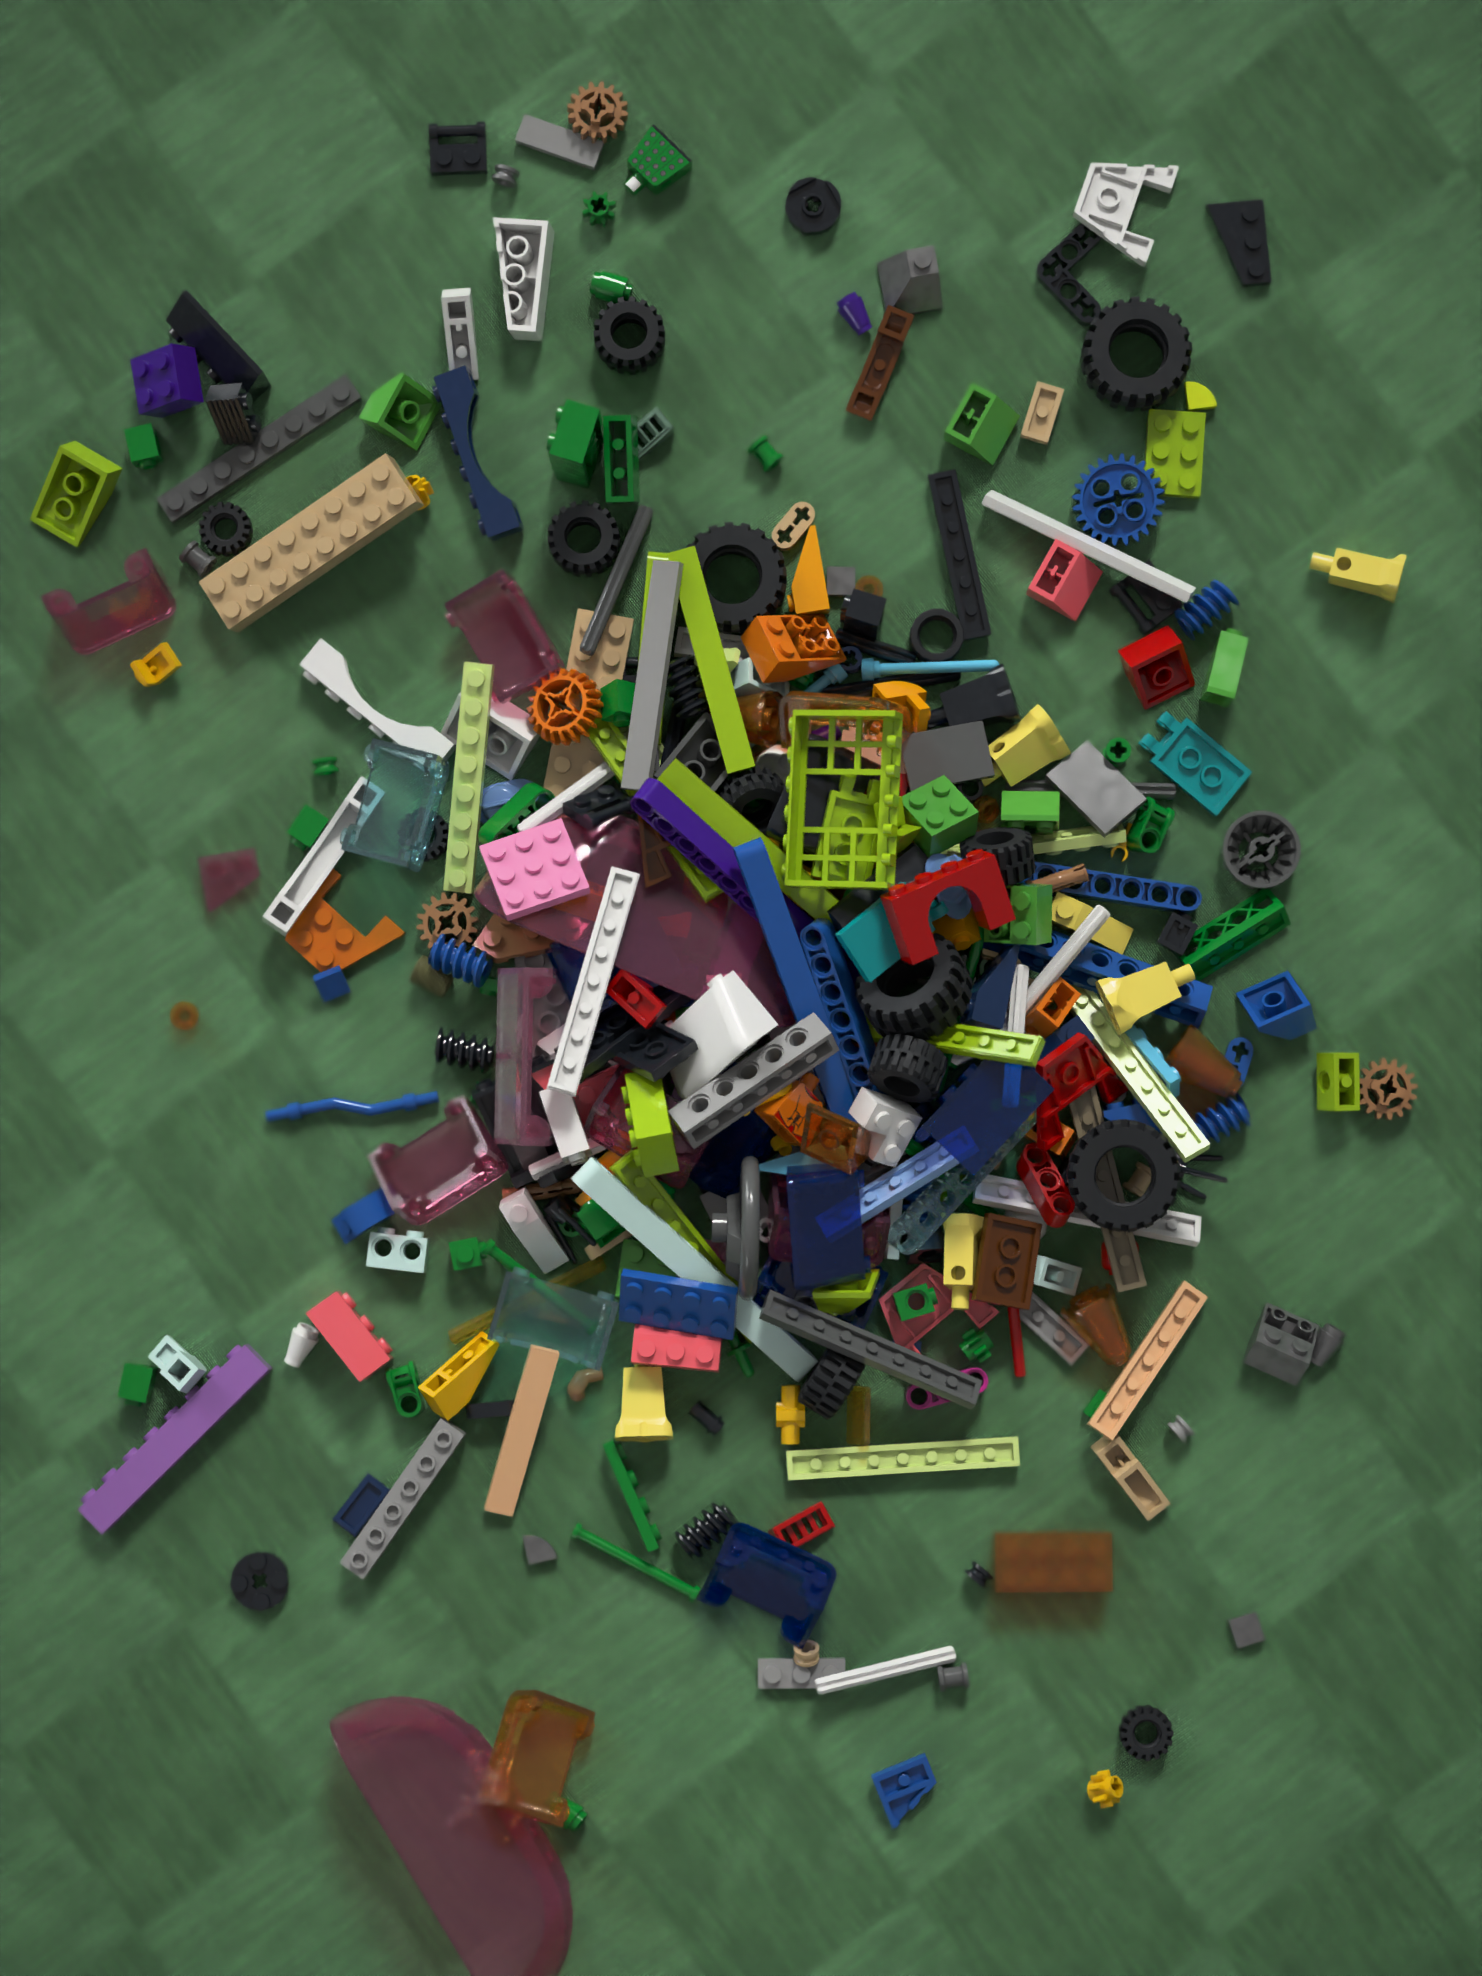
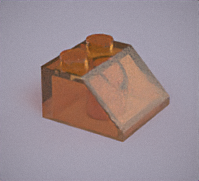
M810 1102L806 1108L800 1152L848 1174H852L868 1158L872 1134L861 1124Z

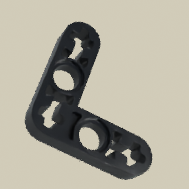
M1081 223L1039 262L1036 269V278L1079 324L1090 326L1093 319L1099 316L1101 307L1097 300L1069 271L1100 243L1102 238L1095 233V239L1088 237L1081 246L1079 241L1085 235L1084 229L1086 228L1090 231L1089 228ZM1065 246H1073L1077 250V256L1072 260L1065 259L1062 256L1061 250ZM1056 256L1060 264L1054 270V277L1051 275L1043 276V267L1051 268L1056 262V259L1053 257ZM1063 286H1073L1076 290V296L1072 299L1064 298L1060 292ZM1083 296L1084 299H1082L1081 304L1086 309L1090 307L1094 309L1093 317L1088 315L1084 318L1082 316L1083 308L1079 304H1077L1076 308H1073L1072 305L1076 304L1080 297Z

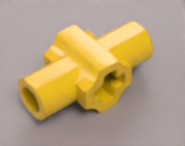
M781 1385V1402H776V1427H781V1444H800V1427H805V1406L798 1402L800 1385Z

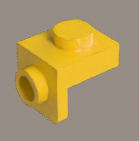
M168 642L160 643L143 659L134 660L130 663V666L134 671L137 681L144 687L160 685L178 670L182 664Z

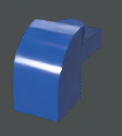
M386 1185L351 1204L331 1219L344 1243L347 1244L369 1229L386 1221L399 1212L401 1208Z

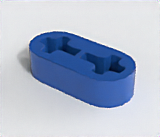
M1242 1037L1235 1038L1226 1047L1218 1073V1083L1225 1090H1237L1245 1081L1253 1056V1046L1248 1039ZM1243 1043V1049L1247 1050V1054L1241 1055L1238 1063L1234 1062L1236 1052L1232 1051V1047ZM1232 1066H1236L1235 1076L1239 1078V1081L1233 1082L1229 1086L1227 1085L1228 1080L1224 1078V1074L1230 1073Z

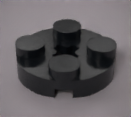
M806 177L797 181L790 188L786 198L785 213L789 223L796 230L800 231L801 234L805 236L823 234L833 228L840 218L841 197L831 182L816 179V177ZM809 200H812L814 203L820 202L821 205L818 207L817 212L806 209Z
M251 1553L244 1556L235 1565L230 1586L234 1596L243 1606L263 1611L279 1604L288 1593L290 1585L289 1571L285 1562L274 1553ZM264 1573L267 1576L265 1582L268 1585L266 1588L263 1586L257 1588L254 1585L255 1579L253 1577L255 1574L260 1576Z

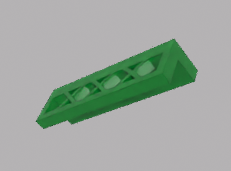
M1262 889L1196 930L1187 948L1189 946H1198L1197 951L1187 957L1184 954L1181 957L1176 955V957L1183 965L1190 964L1196 980L1201 981L1291 925L1285 906L1270 889ZM1267 898L1272 903L1264 909H1256L1257 904ZM1246 916L1245 921L1242 923L1232 924L1234 918ZM1213 931H1222L1221 936L1216 939H1207L1208 935Z

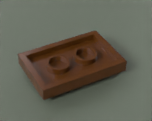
M993 1213L984 1214L971 1300L1020 1310L1030 1309L1042 1224Z

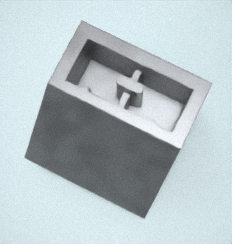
M1266 1302L1248 1342L1243 1363L1297 1386L1310 1365L1320 1325Z

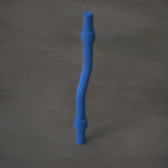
M438 1091L415 1095V1093L405 1094L403 1098L375 1104L333 1097L303 1104L299 1102L289 1103L287 1107L265 1111L267 1122L287 1118L296 1120L301 1119L302 1115L331 1109L373 1116L403 1109L406 1112L417 1110L418 1106L437 1103L440 1100Z

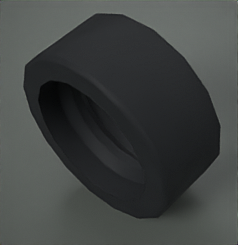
M930 609L922 612L914 620L910 629V646L912 651L916 653V656L923 662L951 661L958 655L964 641V630L960 620L953 613L944 609ZM942 621L951 628L953 642L946 651L931 653L922 646L920 632L922 627L928 622Z

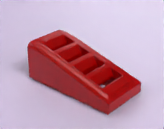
M819 1501L772 1527L768 1532L779 1553L785 1555L832 1529L835 1525L822 1501ZM814 1511L817 1513L823 1525L821 1528L817 1526L813 1516L811 1515V1513ZM803 1517L806 1518L811 1530L813 1531L810 1534L806 1530L801 1520V1518ZM793 1523H795L802 1536L799 1540L791 1527ZM780 1530H785L792 1544H787Z

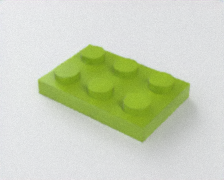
M1160 409L1148 410L1145 461L1147 464L1144 470L1147 471L1154 468L1155 473L1151 479L1160 477L1162 482L1156 488L1165 490V493L1160 496L1193 499L1201 497L1206 413Z

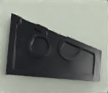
M1263 199L1207 204L1205 208L1215 224L1219 239L1222 240L1229 255L1228 258L1241 287L1270 285L1272 280Z

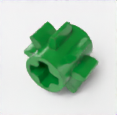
M592 191V197L589 200L583 199V204L588 209L582 211L583 218L590 216L591 227L597 223L605 228L608 219L615 220V214L610 210L616 208V202H608V192H605L603 195H597L595 191ZM600 206H604V211L599 210L598 213L594 212V208L599 209Z
M970 1328L961 1335L964 1341L959 1344V1347L970 1362L977 1359L980 1363H983L992 1356L989 1350L994 1347V1344L983 1329L975 1332L973 1328Z

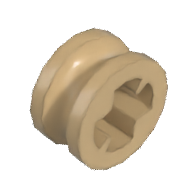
M807 1639L800 1640L794 1644L795 1664L801 1667H812L818 1664L819 1645L817 1642Z

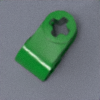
M1146 797V803L1137 810L1136 817L1126 837L1128 848L1136 853H1155L1158 851L1175 816L1173 809L1170 807L1164 808L1156 804L1155 799L1151 797ZM1145 834L1146 844L1143 846L1142 836Z
M410 1360L407 1365L394 1369L390 1367L385 1368L387 1382L398 1413L404 1417L420 1415L424 1410L425 1401L418 1389L420 1379L414 1360ZM408 1374L406 1377L397 1379L399 1376ZM409 1396H413L418 1404L417 1409L412 1413L407 1412L403 1407L404 1400Z

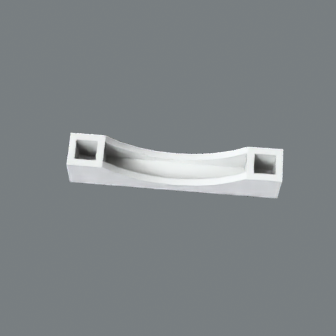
M322 638L299 664L305 670L302 675L314 685L320 682L327 688L324 691L327 696L336 703L340 699L349 706L346 709L347 712L359 721L362 717L371 723L368 728L380 738L384 735L393 741L390 746L402 756L406 753L410 754L415 758L413 764L425 774L428 770L436 774L456 750L455 745L432 726L401 724L386 718L374 710L357 692L344 656Z
M363 776L359 778L314 846L264 913L261 921L286 937L385 794L383 790Z

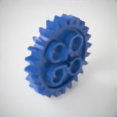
M1123 453L1120 454L1118 461L1114 460L1112 454L1108 456V463H1104L1101 458H1098L1099 467L1097 468L1089 464L1088 468L1091 472L1089 476L1083 473L1080 474L1085 482L1074 485L1075 488L1081 491L1080 494L1072 495L1073 500L1080 502V504L1073 507V511L1082 512L1076 518L1077 522H1087L1082 530L1088 532L1093 529L1091 537L1096 539L1101 535V542L1104 544L1108 542L1109 538L1112 539L1114 547H1117L1119 539H1123L1124 544L1129 546V538L1131 537L1139 543V533L1141 532L1149 536L1148 525L1158 526L1153 519L1154 516H1163V513L1157 509V506L1165 505L1164 500L1158 499V496L1164 494L1165 490L1156 488L1162 482L1160 477L1151 479L1155 473L1154 468L1145 471L1146 461L1143 460L1136 465V457L1132 455L1127 462ZM1127 477L1138 479V484L1133 490L1123 488V482ZM1101 482L1108 483L1110 486L1109 492L1104 496L1095 494V488ZM1139 493L1144 494L1143 498L1123 500L1120 507H1117L1114 502L1094 507L1096 502L1115 500L1116 494H1121L1123 498ZM1134 504L1143 507L1142 515L1138 518L1128 516V510ZM1111 510L1115 513V518L1111 523L1103 524L1100 522V515L1103 511Z

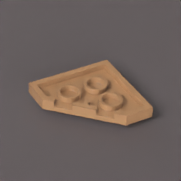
M500 904L472 947H476V952L479 954L486 951L487 958L489 960L493 959V962L496 964L507 962L510 958L525 956L526 958L546 954L548 950L563 947L570 949L577 947L590 928L591 921L550 907L507 921Z

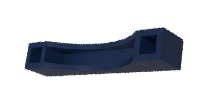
M464 365L434 376L436 385L432 387L437 402H442L445 412L441 413L446 429L451 428L454 439L450 440L452 449L456 456L460 455L463 466H460L459 469L464 482H469L472 492L468 493L474 510L477 508L479 510L481 519L477 520L482 535H487L490 540L496 541L525 530L516 503L501 494L490 483L477 460L473 445L472 426L480 396L471 370Z

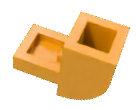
M904 681L873 684L871 710H896L903 714V720L915 733L927 731L928 720L931 718L930 707L926 704L927 691L922 687Z

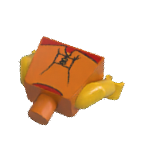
M805 1073L799 1081L795 1080L754 1109L777 1134L772 1138L770 1144L774 1151H779L782 1156L790 1155L792 1145L804 1147L808 1138L816 1132L818 1117L823 1105L813 1094L820 1080L812 1073Z

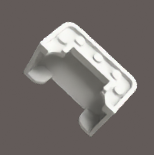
M734 970L724 977L721 973L707 983L710 989L674 1023L670 1020L664 1024L694 1039L698 1046V1050L691 1054L687 1060L669 1071L677 1093L682 1100H685L704 1085L719 1077L742 1054L754 1046L761 1037L770 1033L778 1025Z

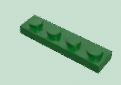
M615 1439L602 1444L649 1553L660 1547L658 1541L663 1538L657 1524L651 1525L647 1514L651 1510L645 1496L639 1498L635 1487L639 1486V1482L634 1470L628 1471L624 1463L628 1456L623 1444H616Z

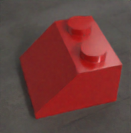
M1169 625L1117 650L1124 672L1145 710L1196 685L1183 643Z

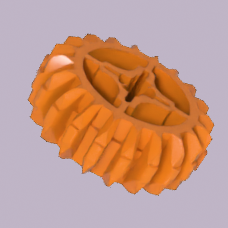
M561 668L559 674L550 671L549 680L545 677H540L542 685L540 687L533 686L536 695L528 697L533 705L526 708L532 714L528 720L534 725V731L547 742L551 741L554 745L562 743L565 746H570L571 741L580 743L581 735L590 737L588 729L590 727L597 728V724L594 722L595 718H603L602 714L597 711L604 707L602 701L598 700L602 694L601 691L596 689V682L592 679L590 680L589 676L585 673H579L576 669L568 671ZM558 704H567V707L572 709V711H568L567 709L563 710V708Z

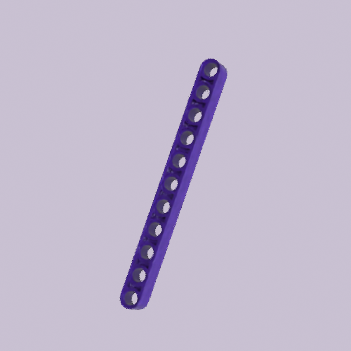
M654 778L646 779L630 801L633 810L759 923L733 847L663 783ZM782 892L800 941L801 931L814 920ZM814 930V934L816 935V937L821 939L820 933L817 930ZM841 946L855 985L856 978L859 976L858 969ZM823 957L824 962L828 966H831L830 961L827 958ZM833 984L834 990L840 993L839 988Z

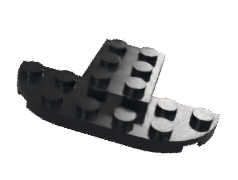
M684 977L670 978V983L660 982L654 984V982H649L648 984L654 988L652 993L667 1006L649 1029L644 1028L616 1001L603 1010L597 1021L579 1084L596 1070L604 1067L609 1060L653 1082L663 1078L670 1070L687 1060L691 1054L698 1050L696 1041L660 1022L669 1018L674 1011L690 1002L694 996L702 991L700 982Z

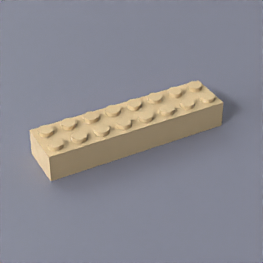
M385 453L200 580L199 584L227 628L239 633L423 507L424 504L395 459Z

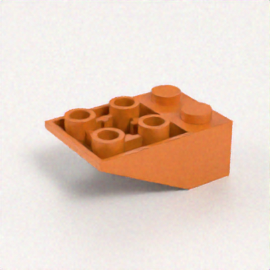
M824 614L756 616L740 637L763 683L787 682L845 662L847 659Z

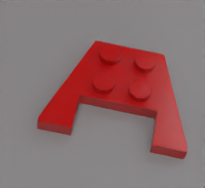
M1078 1032L1036 1064L1037 1146L1044 1151H1047L1065 1137L1057 1113L1091 1087L1097 1084L1101 1100L1108 1104L1128 1091L1124 1082L1117 1078V1073L1105 1063L1101 1053L1089 1038Z

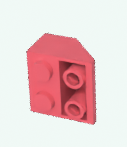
M1055 539L1025 595L1076 622L1103 571L1081 552Z

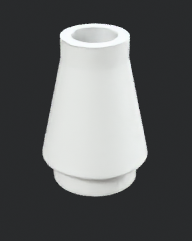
M299 1322L297 1327L292 1329L284 1361L293 1367L300 1368L304 1359L319 1341V1331L311 1325Z

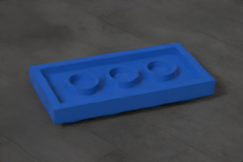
M623 1268L620 1281L619 1321L733 1340L736 1328L738 1287Z

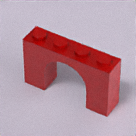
M982 849L973 850L966 854L967 858L958 862L955 860L946 862L940 866V870L933 873H921L914 877L915 881L906 885L904 883L893 885L888 889L889 892L880 896L902 961L915 965L939 954L929 926L928 913L934 898L946 888L961 886L967 892L980 927L991 931L1016 919L995 854L983 851Z

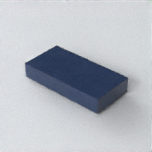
M367 1473L332 1520L356 1537L391 1489L373 1475Z

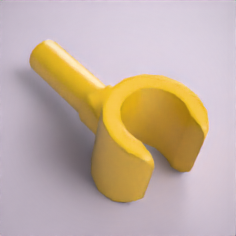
M1132 823L1127 824V827L1125 829L1126 837L1132 826ZM1126 842L1119 843L1118 846L1112 847L1110 851L1111 857H1113L1114 851L1117 848H1122L1124 850V856L1122 857L1121 862L1125 861L1128 857Z

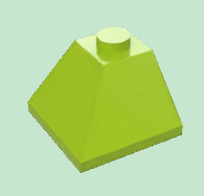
M822 1269L812 1292L818 1310L829 1313L832 1316H840L851 1312L871 1298L880 1275V1270Z

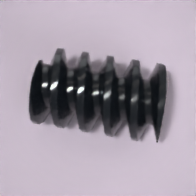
M691 655L669 662L668 676L670 677L667 679L666 687L674 688L668 693L669 698H678L672 704L673 708H682L676 714L677 719H689L710 710V708L702 707L707 702V698L698 697L704 690V687L694 686L700 677L690 676V673L696 669V666L686 665V662L692 658Z
M440 1027L434 1050L436 1063L441 1064L446 1057L447 1065L453 1066L458 1059L459 1068L463 1069L469 1062L470 1071L474 1072L480 1065L481 1073L486 1074L493 1063L497 1040H495L491 1047L488 1046L487 1037H484L482 1042L477 1044V1037L473 1034L468 1042L466 1041L465 1032H462L458 1039H455L454 1030L451 1029L448 1035L444 1036L443 1027Z
M714 1502L711 1503L713 1513L703 1509L704 1520L694 1516L692 1518L695 1525L694 1528L684 1524L685 1535L678 1531L674 1532L676 1539L692 1560H694L692 1554L699 1558L704 1556L701 1547L709 1551L713 1549L711 1539L718 1544L721 1543L720 1532L726 1536L731 1535L729 1525L736 1529L740 1528L739 1522L723 1502L721 1506Z

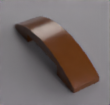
M890 305L887 306L859 380L845 409L846 412L872 422L915 315Z

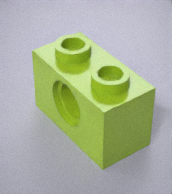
M1316 1053L1317 1110L1360 1111L1359 1053Z

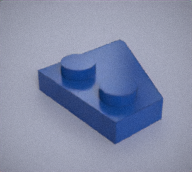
M925 1753L871 1774L892 1829L900 1824V1820L910 1809L913 1810L920 1802L921 1796L928 1793L937 1783Z

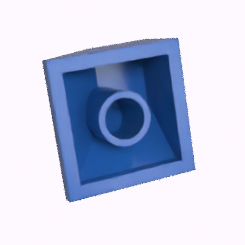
M1285 971L1236 993L1237 999L1259 1032L1292 1040L1317 1029L1311 1004L1289 971Z

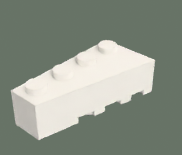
M493 217L508 331L515 340L542 341L555 231L549 221Z

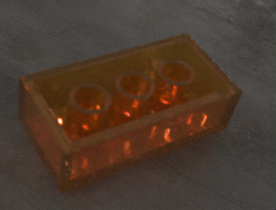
M1109 1530L993 1531V1589L996 1593L1113 1592L1112 1532Z

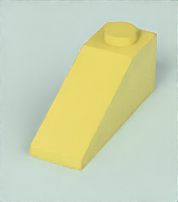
M1057 891L1052 900V925L1073 934L1094 908ZM1109 917L1090 942L1123 955L1134 929Z

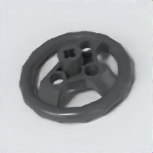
M747 1156L742 1160L739 1192L727 1196L726 1213H712V1242L726 1243V1273L738 1281L739 1296L743 1300L748 1301L756 1296L759 1269L760 1169L758 1160L753 1156Z

